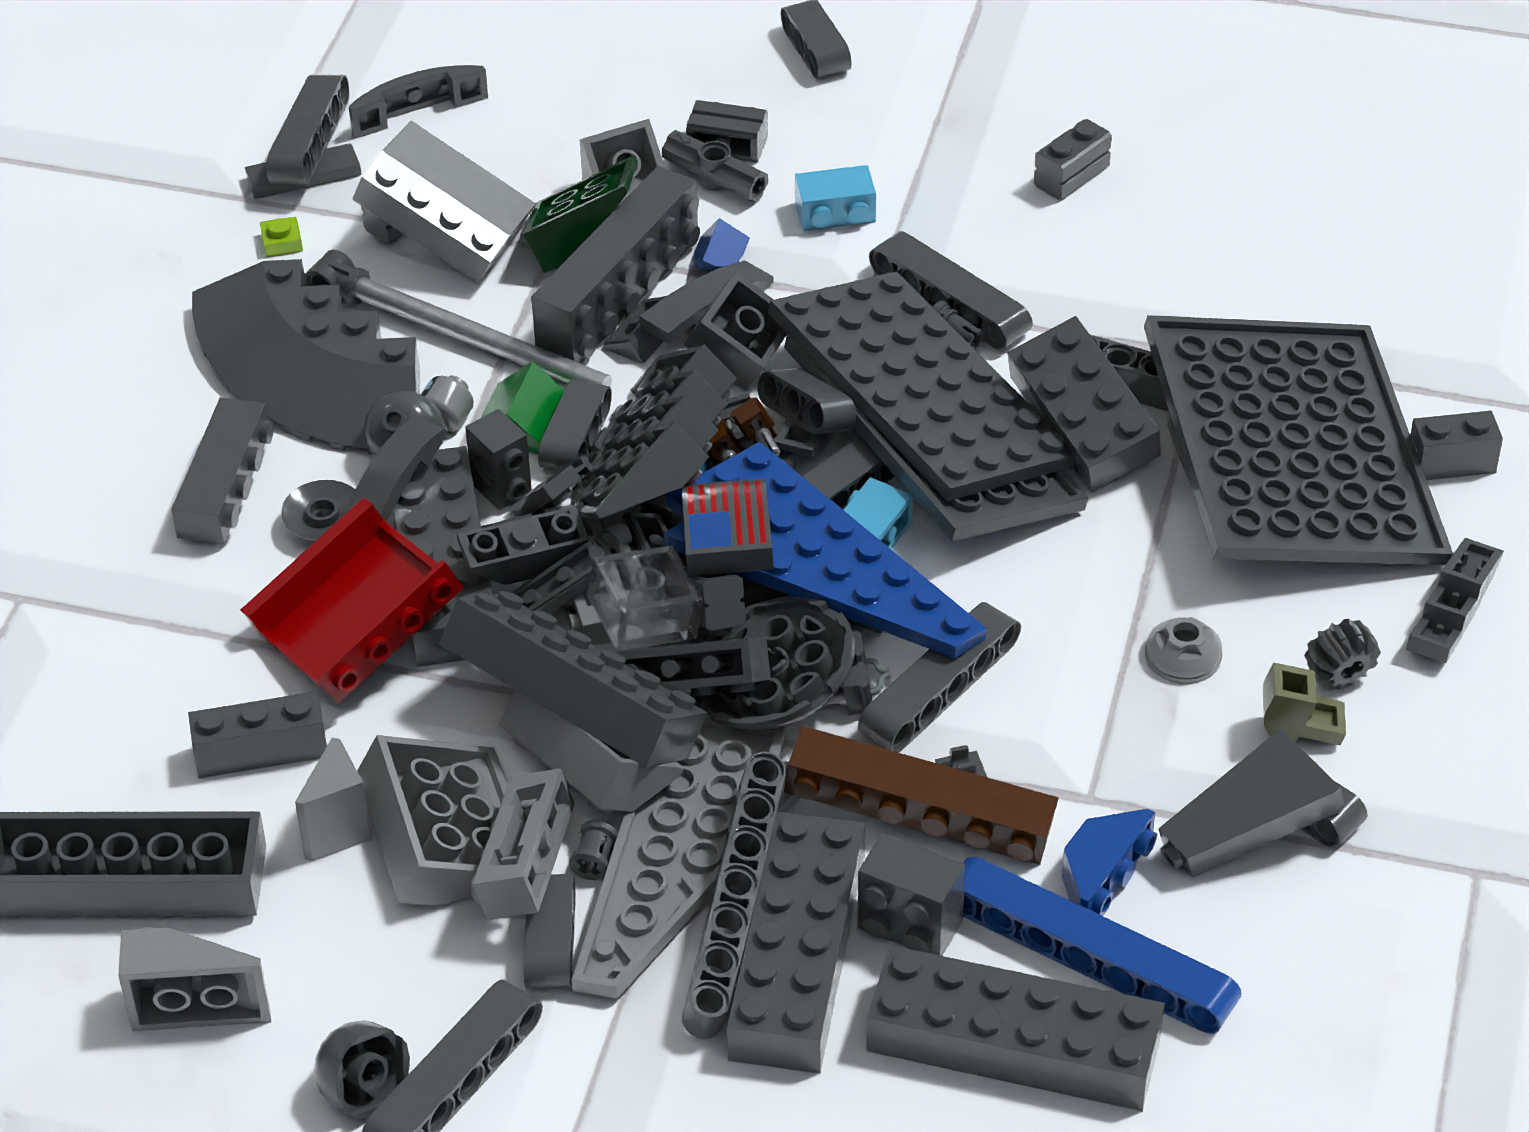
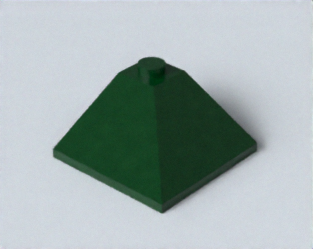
M635 155L536 202L523 236L544 274L553 269L557 270L616 209L628 193L638 163Z

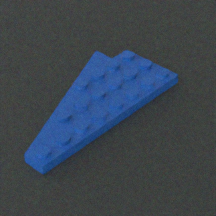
M761 442L703 472L693 483L765 478L774 570L733 574L793 597L826 601L829 608L839 614L842 612L847 618L953 659L985 640L987 628ZM682 488L666 494V505L684 520ZM684 522L664 532L663 545L686 555Z

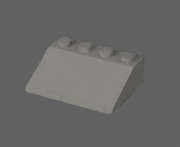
M412 120L375 158L362 175L352 200L478 284L536 205L534 201Z
M376 735L357 772L363 781L366 802L398 903L441 906L473 898L471 879L477 872L481 861V852L486 847L491 834V825L496 820L501 806V798L505 795L508 787L494 747Z

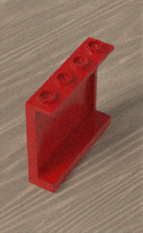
M363 497L243 606L240 611L262 638L339 704L464 587L445 561L441 560L437 563L388 524L374 505Z

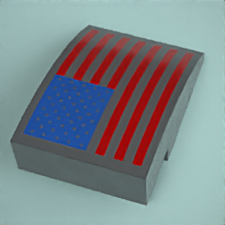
M765 478L684 485L682 487L688 577L774 570Z

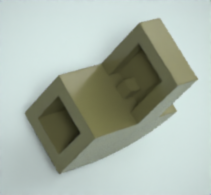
M1273 662L1262 686L1263 719L1267 733L1272 736L1279 729H1282L1295 743L1299 737L1341 745L1346 736L1345 702L1316 696L1315 671Z

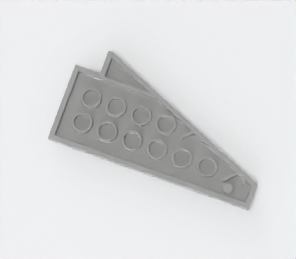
M707 715L689 758L676 761L684 767L681 776L633 812L625 811L572 977V991L618 999L711 897L738 787L747 762L751 756L759 752H771L780 758L785 742V727L769 731H739L726 728L711 720V715ZM783 761L784 764H785L786 773H787V766H788L789 761ZM757 778L758 780H760V781H762V782H767L766 780H764V779H762V778ZM784 780L777 811L788 812L800 798L784 792ZM747 814L749 817L753 819H759L754 815ZM738 851L740 855H743L745 857L749 855L745 852Z

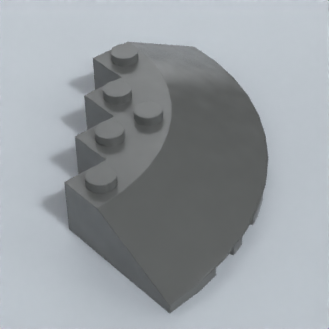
M302 259L262 261L192 291V315L196 335L203 355L211 364L216 378L227 391L231 390L241 400L266 403L268 418L282 425L284 432L309 442L312 438L330 443L332 449L342 451L345 450L346 446L367 449L368 455H373L367 446L364 434L366 415L372 405L385 394L397 390L415 391L420 394V363L416 337L382 339L378 312H344L340 285L307 286Z
M705 345L659 355L630 389L635 397L630 398L623 405H619L611 414L615 424L610 431L606 427L600 430L590 446L594 453L587 459L594 469L581 476V485L577 483L572 488L573 494L571 496L575 501L573 505L576 506L583 516L590 519H601L682 488L684 485H692L701 476L703 470L700 467L709 458L706 453L712 447L711 438L718 432L716 426L722 419L719 414L728 405L726 400L731 394L729 387L737 378Z

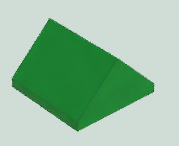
M532 361L497 384L481 418L500 409L527 435L528 452L538 454L542 437L565 390Z

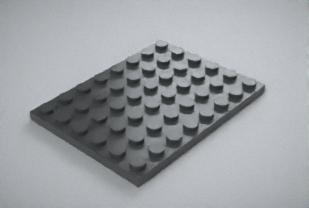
M1147 315L1143 327L1213 559L1416 565L1447 564L1453 555V551L1370 325Z

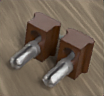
M757 397L749 399L734 409L730 414V420L725 422L721 419L720 423L716 426L718 432L710 440L712 447L707 452L716 464H720L740 453L741 444L731 431L733 423L739 427L749 442L752 441L754 444L761 442L768 449L767 443H769L774 453L779 456L780 450L773 440L777 436L773 429L775 423Z

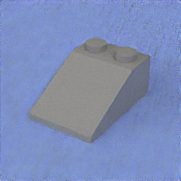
M143 927L140 929L121 930L118 977L132 1031L272 1022V1013L261 958L170 927Z

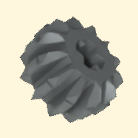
M1347 618L1337 625L1331 623L1329 628L1324 631H1318V637L1307 643L1308 650L1304 654L1308 668L1315 671L1316 680L1321 682L1324 688L1334 686L1336 689H1341L1348 683L1354 685L1360 677H1367V671L1377 666V658L1381 651L1374 635L1361 620L1351 621Z

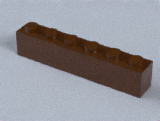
M806 726L801 727L791 754L784 786L785 793L795 795L804 800L817 801L838 807L847 812H856L883 820L889 824L909 827L923 831L931 836L944 837L968 844L974 848H983L1011 856L1016 860L1029 861L1041 865L1059 797Z

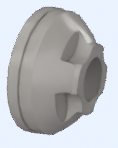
M1178 617L1158 624L1150 632L1145 646V659L1151 670L1161 678L1179 684H1193L1210 678L1220 668L1223 657L1222 642L1219 635L1213 628L1193 617ZM1179 630H1190L1197 635V638L1193 641L1185 642L1178 640L1174 633Z

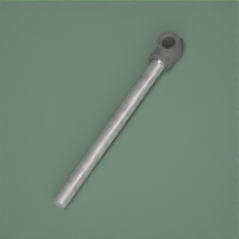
M328 250L305 273L307 286L340 285L341 297L348 304L356 306L361 301L522 366H526L533 361L547 375L567 384L571 379L611 386L612 378L608 374L370 279L368 270L360 267L355 268L352 260L339 250Z

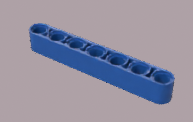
M968 857L963 861L965 864L963 917L1122 994L1165 1003L1164 1014L1207 1034H1215L1220 1031L1242 997V990L1238 983L1223 972L981 858Z

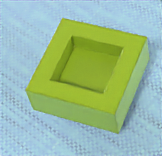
M297 216L259 222L266 257L303 251Z

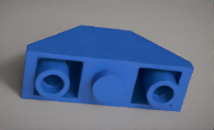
M1147 808L1088 818L1084 821L1064 847L1062 879L1070 901L1102 916L1105 915L1111 905L1115 890L1119 885L1124 887L1128 884L1134 873L1136 862L1141 856L1147 857L1155 846L1158 834L1154 832L1156 812Z

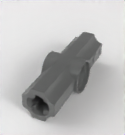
M675 129L667 135L666 142L662 147V158L699 175V183L705 189L713 191L727 189L743 198L756 202L763 196L764 190L769 183L767 173L732 157L730 147L724 142L710 141L703 143Z

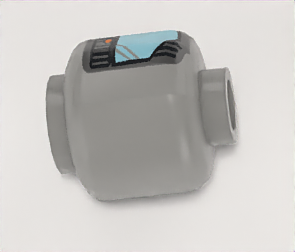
M444 375L433 377L421 393V395L430 399L444 415L447 433L456 432L462 426L474 406V399L469 391L468 384L460 377L454 375L449 377Z

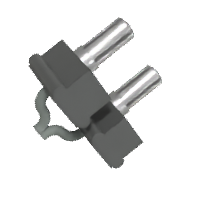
M858 630L853 631L855 640L854 660L850 673L843 683V689H839L820 709L847 705L849 715L861 714L869 703L873 701L872 695L878 694L883 688V682L886 679H890L889 668H882L879 661L874 658H866L862 635ZM867 664L874 665L875 670L882 674L877 680V686L873 689L870 688Z

